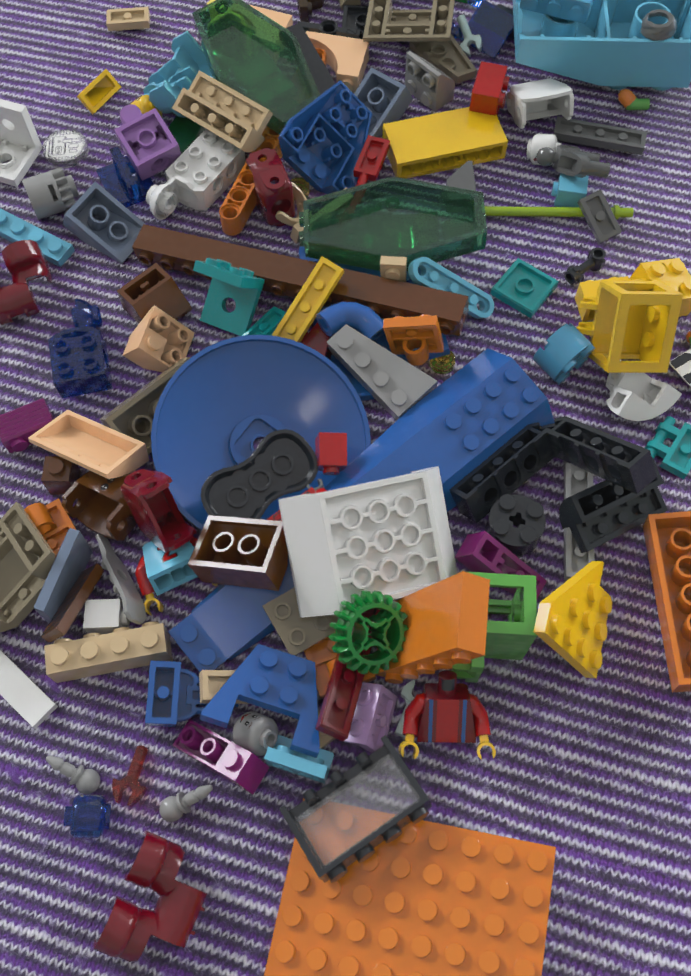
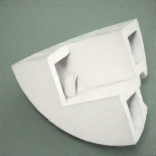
M609 373L606 387L610 390V398L606 400L608 407L620 417L632 421H645L663 414L682 395V393L669 384L652 379L645 373Z

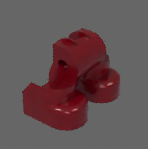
M16 241L6 246L2 251V257L7 270L12 276L13 283L3 287L0 286L1 325L10 322L14 323L13 317L24 313L27 317L40 313L29 281L45 276L47 281L51 283L52 275L45 256L36 241Z
M147 830L143 833L145 837L141 848L124 880L142 888H150L160 895L154 910L139 908L135 903L116 896L113 909L99 940L95 939L93 943L94 950L114 958L119 957L128 962L139 960L150 935L185 948L190 934L195 935L196 933L192 929L200 910L204 912L206 909L202 907L207 896L206 892L175 879L185 851L180 845Z

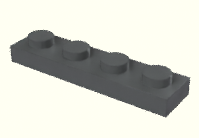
M558 116L553 133L559 141L639 155L643 154L647 136L646 131L576 119L567 120L564 117Z

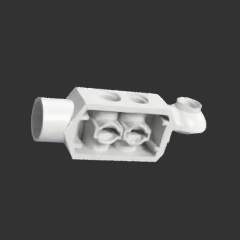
M205 129L165 171L167 182L159 186L155 184L148 190L146 202L150 205L154 217L158 220H164L175 210L179 202L197 211H207L238 177L246 162L245 152Z

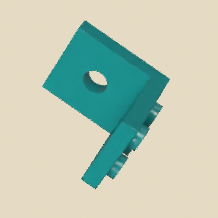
M208 257L206 261L196 260L193 271L212 277L200 321L242 336L251 327L265 279L253 276L254 271L242 267H233L231 263L224 260H215ZM229 298L234 299L236 303L233 312H229L226 309V301Z

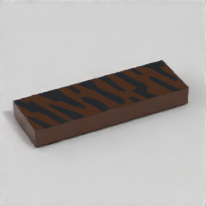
M98 563L81 572L44 630L41 637L48 643L64 636L104 573V569Z

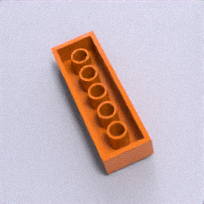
M691 511L648 514L643 525L671 690L672 693L691 691Z

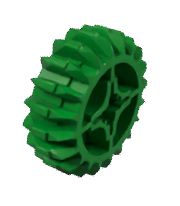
M364 590L361 591L360 596L358 594L350 595L351 603L344 600L341 602L344 610L342 612L337 610L333 612L338 617L337 623L331 622L329 625L331 628L336 629V633L328 637L331 641L337 643L331 649L337 654L340 653L337 659L343 664L347 663V668L352 671L358 670L361 674H367L368 671L372 674H378L379 669L389 670V661L393 663L399 662L396 654L398 651H403L401 646L403 641H406L404 631L409 629L406 624H403V621L408 615L400 611L402 605L399 602H393L392 596L383 595L380 591H374L371 594L370 591ZM371 608H378L380 610L377 615L373 614L369 618L361 615ZM367 626L372 627V629H370V631H372L371 634L368 633L369 628ZM371 646L378 649L369 655H359L363 649L367 650Z

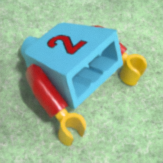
M193 537V539L178 549L166 553L159 549L152 541L144 544L142 547L144 556L138 562L135 576L141 595L146 597L144 602L145 611L150 616H152L150 612L151 604L157 603L158 610L161 613L164 609L162 602L154 597L153 592L158 596L198 577L188 566L198 538Z

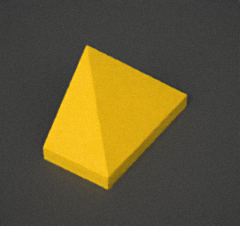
M105 69L77 95V98L93 115L121 88V85Z

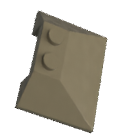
M370 0L363 42L450 41L455 0H433L432 9L393 10L392 0Z
M15 502L0 519V633L18 627L34 609L35 602L55 560V553L18 502Z

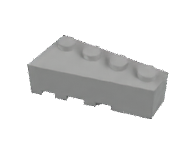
M347 324L327 341L329 351L396 421L412 406L437 388V380Z

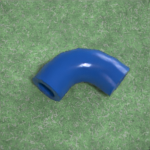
M339 302L325 308L316 315L320 328L328 336H332L346 324L372 341L377 340L385 333L382 318L370 307L357 302Z

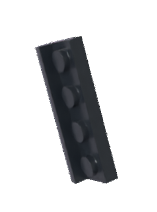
M654 459L657 477L638 494L604 480L562 501L559 508L561 526L563 529L570 528L581 553L588 552L645 523L648 514H659L668 511L657 487L663 484L664 481Z

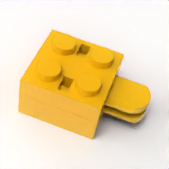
M680 258L639 264L629 278V281H660L682 293L683 299L679 317L687 316L691 312V275Z

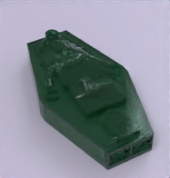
M215 0L192 13L195 31L212 77L269 109L273 115L267 127L279 135L292 116L320 96L298 40L288 29L242 0Z
M388 177L303 201V211L299 212V225L304 227V231H299L300 247H305L306 257L320 259L323 256L331 262L380 271L381 256L407 257L408 271L409 264L416 258L428 257L437 263L485 249L487 223L483 192L399 177Z

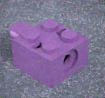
M132 104L126 105L121 109L120 119L123 125L114 129L120 146L141 180L144 181L170 167L181 155L177 141L157 109L154 108L144 114L136 105Z

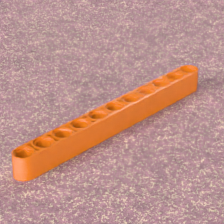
M315 48L326 66L325 51L320 48ZM299 67L262 133L265 140L251 153L264 148H270L271 150L275 149L281 159L282 152L278 139L288 120L311 103L315 96ZM260 158V159H259V161H261V162H264V161L267 160L266 158ZM246 162L219 210L222 231L229 236L237 235L243 230L257 204L253 174Z

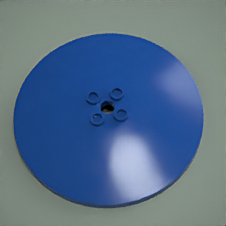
M245 335L233 337L210 345L196 353L175 372L159 398L152 422L151 445L154 467L156 471L171 477L173 482L169 483V489L181 515L195 528L202 531L208 517L201 501V489L204 482L212 473L223 468L238 465L248 459L255 451L253 443L256 440H263L268 434L277 430H292L301 435L315 453V438L319 432L347 433L348 466L371 445L367 414L356 389L349 379L333 362L318 351L302 343L278 336ZM318 471L310 487H318L317 479H321L325 488L337 475H324L323 471ZM307 487L277 498L267 507L261 519L267 520L280 510L278 499L301 495L308 490Z

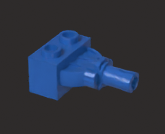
M150 660L145 726L176 727L177 722H183L191 719L196 714H201L204 708L197 706L207 705L200 703L199 677L194 672L181 668V662Z

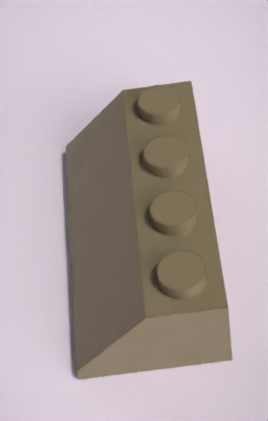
M190 357L180 359L99 420L104 426L145 443L147 452L150 454L152 452V422L159 398L175 372Z

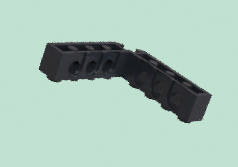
M564 416L555 418V423L541 426L539 422L528 424L449 489L460 514L478 523L490 512L494 503L501 496L512 494L554 457L635 494H638L657 477L650 450Z

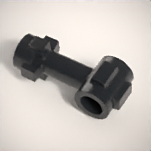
M599 247L594 248L589 252L588 260L579 266H569L564 273L567 282L570 284L580 283L584 280L583 274L587 271H599L603 268L606 262L605 250Z

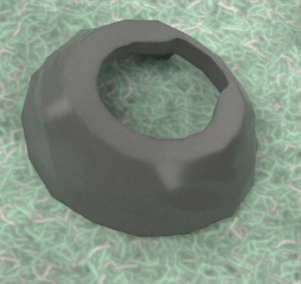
M652 10L643 17L640 32L647 39L665 40L674 35L677 21L673 14L666 10ZM662 16L667 18L668 22L665 24H654L648 21V18Z

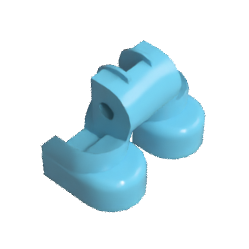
M188 31L173 39L171 50L174 52L173 58L149 77V84L143 90L144 95H149V101L159 111L165 114L173 112L182 118L185 116L172 109L182 88L184 87L189 90L199 70L212 78L214 75V68L210 57Z

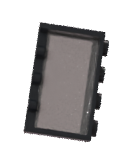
M386 735L381 738L382 747L370 755L367 752L359 754L356 757L358 762L356 765L343 774L340 770L333 772L329 776L331 782L317 792L313 788L307 790L302 795L305 800L293 809L289 810L285 805L279 809L316 874L323 882L330 880L332 883L339 880L348 872L346 867L356 860L359 863L367 860L375 853L374 847L383 841L386 843L392 842L402 834L401 828L411 821L413 824H416L429 814L428 809L432 807L430 799Z

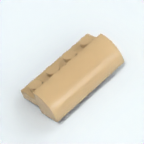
M200 70L189 90L184 87L182 88L172 107L176 112L244 152H252L263 143L265 138L262 136V133L273 115L269 109Z

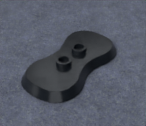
M287 429L271 432L263 438L248 459L238 465L220 469L206 479L201 489L202 504L208 515L260 519L267 507L277 498L306 488L307 484L310 485L318 472L317 457L308 442L298 433Z

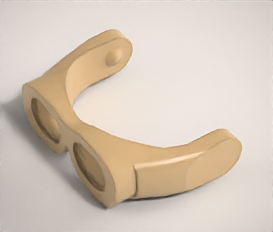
M291 182L298 215L296 218H292L284 212L278 211L275 217L280 222L293 227L306 217L305 213L309 208L310 201L305 197L301 189Z

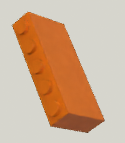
M462 571L396 600L395 602H399L402 605L400 611L408 615L403 621V624H406L409 628L404 631L406 641H403L401 646L403 651H398L396 654L399 662L393 663L389 661V670L379 669V673L375 675L385 677V681L388 683L401 684L405 679H418L419 675L434 674L435 670L452 669L455 664L471 663V659L485 656L490 579Z

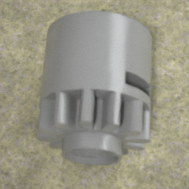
M61 167L22 180L38 220L69 210L75 203L74 197L79 196L72 176H65Z

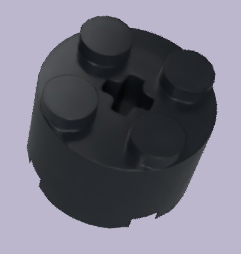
M505 494L492 506L485 531L514 555L521 558L523 555L535 550L546 526L544 508L540 503L527 496Z

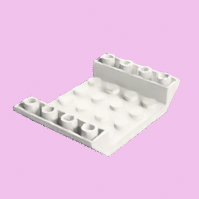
M439 466L320 493L302 494L278 499L299 614L302 618L334 615L333 612L336 610L342 612L344 609L341 602L345 600L351 603L350 595L358 594L360 596L361 591L364 590L370 591L371 594L374 591H380L383 595H390L395 600L457 574Z

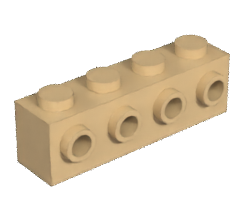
M156 621L146 622L142 624V627L134 629L129 627L116 628L113 630V633L103 635L101 633H88L82 639L62 638L55 640L54 644L44 646L46 675L56 683L150 665V660L173 661L170 634L163 623Z

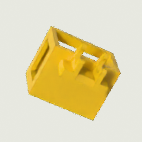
M600 280L596 297H583L579 308L595 310L593 322H579L576 327L582 334L590 335L591 337L590 342L595 349L588 357L607 373H667L683 294L660 281ZM620 359H640L641 361H620Z

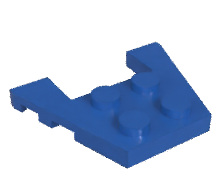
M258 644L201 712L200 720L227 729L237 700L298 719L290 750L317 758L320 742L319 731L315 729L318 721L315 662Z

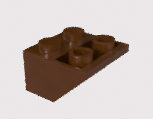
M157 263L117 290L123 309L138 323L141 322L153 306L158 307L177 321L192 310L191 305L173 278Z

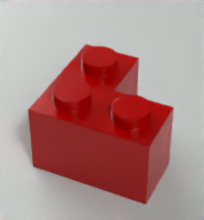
M481 61L471 93L469 111L498 116L499 109H504L507 95L503 91H507L510 77L506 76L508 66Z

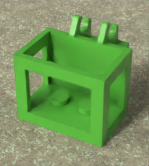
M468 572L490 579V587L517 588L512 600L489 599L488 614L508 615V621L487 620L485 656L471 659V663L468 664L458 663L453 665L452 671L457 674V679H465V682L477 683L484 669V658L523 660L537 637L533 632L537 617L536 576Z

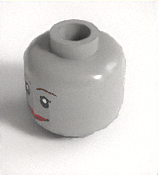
M255 711L246 712L241 715L233 726L234 743L256 756H264L267 748H273L277 742L278 728L275 721Z

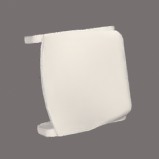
M551 78L515 84L510 88V92L507 93V108L515 124L520 129L524 128L526 121L560 114L567 120H571L574 110L573 89L567 84Z

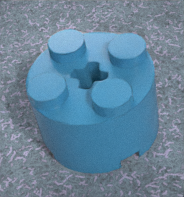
M569 323V325L565 324L546 340L548 343L544 347L545 350L540 347L534 354L533 360L560 385L570 376L569 372L574 367L578 370L587 362V357L594 351L595 347L575 326Z

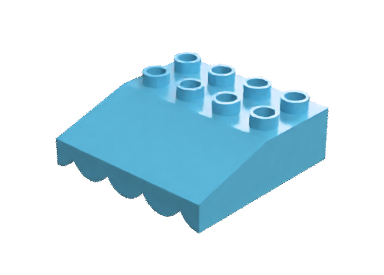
M513 0L516 63L598 86H608L616 90L625 89L626 87H652L653 89L664 91L671 87H689L691 82V0H594L586 24L520 9L521 0ZM652 10H666L672 13L677 21L676 31L672 37L665 40L647 39L640 32L643 17ZM654 16L648 18V21L654 24H665L668 22V19L662 16Z

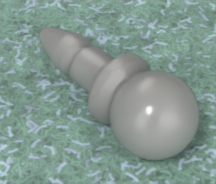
M46 757V761L54 770H59L66 777H71L68 784H75L79 792L91 794L99 788L101 779L97 771L84 769L82 764L75 768L74 765L64 762L60 757Z
M200 786L187 794L179 792L176 796L166 797L159 807L161 817L167 822L179 820L183 813L187 814L191 811V805L206 798L213 790V786Z

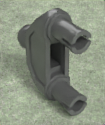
M558 145L556 153L549 147H543L536 155V160L541 166H549L553 163L552 167L556 172L568 176L583 178L586 175L607 178L610 171L609 162H599V153L580 151V148L576 146Z

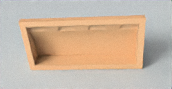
M66 410L28 437L30 443L107 479L129 474L149 461L145 443L70 410Z

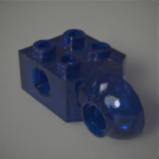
M75 299V308L71 309L74 328L65 329L48 339L53 384L61 398L113 389L107 346L100 330L97 329L103 325L98 305H91L85 300Z

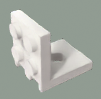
M0 99V182L17 187L43 147L27 107Z

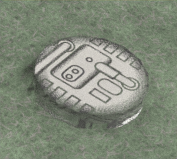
M72 129L55 131L44 140L42 145L45 159L57 168H70L78 165V161L82 158L84 160L89 151L83 134Z

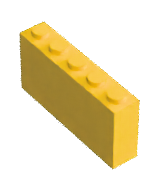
M470 107L383 124L382 138L390 140V148L387 155L396 180L460 168L467 161H472L473 165L504 159L508 140L497 115L469 111Z

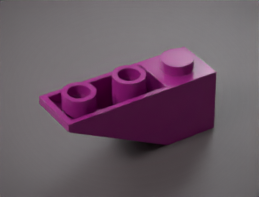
M190 719L172 745L251 794L255 793L269 769V766L252 752Z

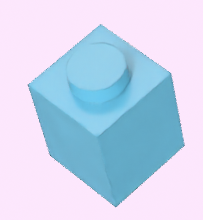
M560 173L558 182H553L551 196H555L554 206L579 207L577 202L587 195L589 176L580 178Z

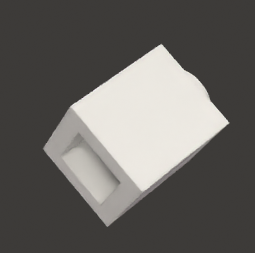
M121 599L86 600L83 629L87 633H101L103 635L113 633V630L116 628L129 626L130 621L124 614Z

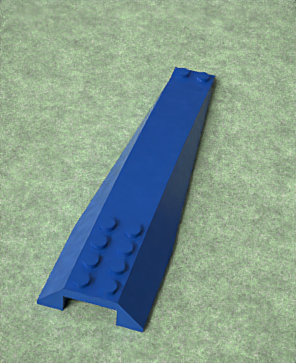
M487 348L412 406L337 475L325 489L327 491L439 466L445 505L448 512L456 507L449 489L528 424L539 422L543 426L555 423L548 398L512 357ZM289 555L288 567L279 591L220 584L192 610L189 616L168 631L199 672L202 670H216L225 661L234 659L265 636L275 631L262 606L294 588Z

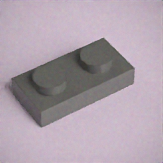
M601 189L577 202L598 245L622 232Z

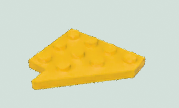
M591 561L539 603L533 631L585 678L596 679L598 669L602 666L603 658L601 651L603 641L606 640L608 633L606 626L608 613L612 611L611 596L600 586L604 566L603 561Z

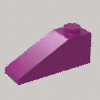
M486 531L467 535L454 557L472 572L536 576L537 599L547 580ZM502 588L513 595L517 588Z

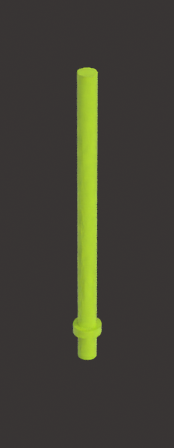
M614 205L611 208L616 220L619 217H633V208H620L619 205ZM477 206V216L584 217L580 207Z

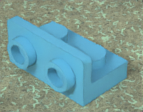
M278 735L277 742L273 748H267L264 757L267 765L323 784L326 783L334 758L333 752L320 748L317 758L290 750L293 739Z

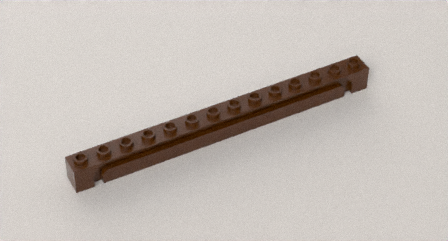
M143 224L132 246L139 262L145 265L157 263L166 270L173 269L184 272L187 275L203 276L209 280H212V277L193 271L195 261H206L207 257L215 260H224L231 263L233 267H242L254 271L253 276L265 279L263 291L271 292L277 296L293 298L297 296L317 262ZM344 269V274L323 305L324 307H329L339 302H357L370 307L383 319L395 316L417 317L424 314L437 315L442 334L460 336L468 314L469 296Z

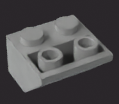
M411 51L406 53L405 85L411 95L436 112L453 99L455 81L424 58Z

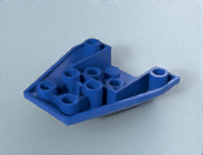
M341 80L288 120L278 137L283 160L319 192L335 196L344 188H347L352 194L359 179L354 177L353 170L368 136L372 112Z

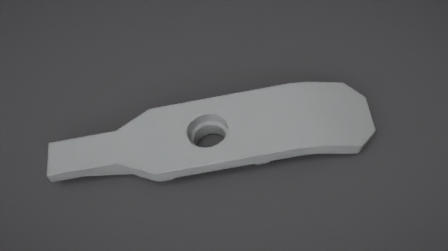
M97 534L95 537L99 543L102 556L101 567L109 571V579L114 584L113 591L120 594L124 614L128 620L140 625L147 619L143 600L125 565L115 554L108 538Z

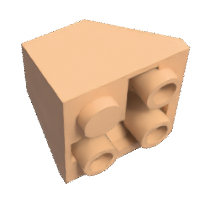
M153 306L131 333L123 356L143 369L164 372L180 359L186 358L195 333L158 307Z

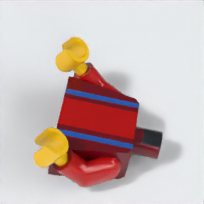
M450 670L439 672L438 683H426L422 693L417 694L405 709L403 724L405 741L398 748L402 757H404V748L407 745H412L414 748L412 758L416 759L418 757L419 748L414 743V737H417V742L476 743L477 737L480 741L476 750L478 757L482 760L480 750L483 746H490L492 757H495V747L489 742L488 738L491 735L488 713L479 698L474 694H469L467 684L457 683V674Z

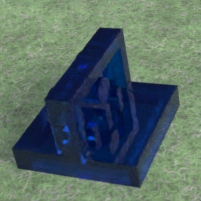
M118 146L109 149L113 164L96 170L103 188L126 208L146 201V194L150 187L154 185L151 177L142 181L127 154L122 155Z

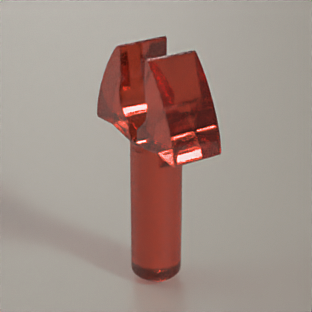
M142 745L136 747L125 778L121 780L113 778L112 790L116 803L120 804L123 791L129 788V786L132 794L127 806L132 807L145 795L147 788L140 786L138 779L148 753L147 747Z

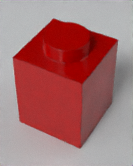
M319 432L315 438V455L318 460V471H323L324 475H338L340 471L347 467V433Z

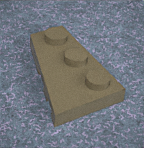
M452 34L450 41L409 42L410 50L452 78L456 84L476 77L477 69Z

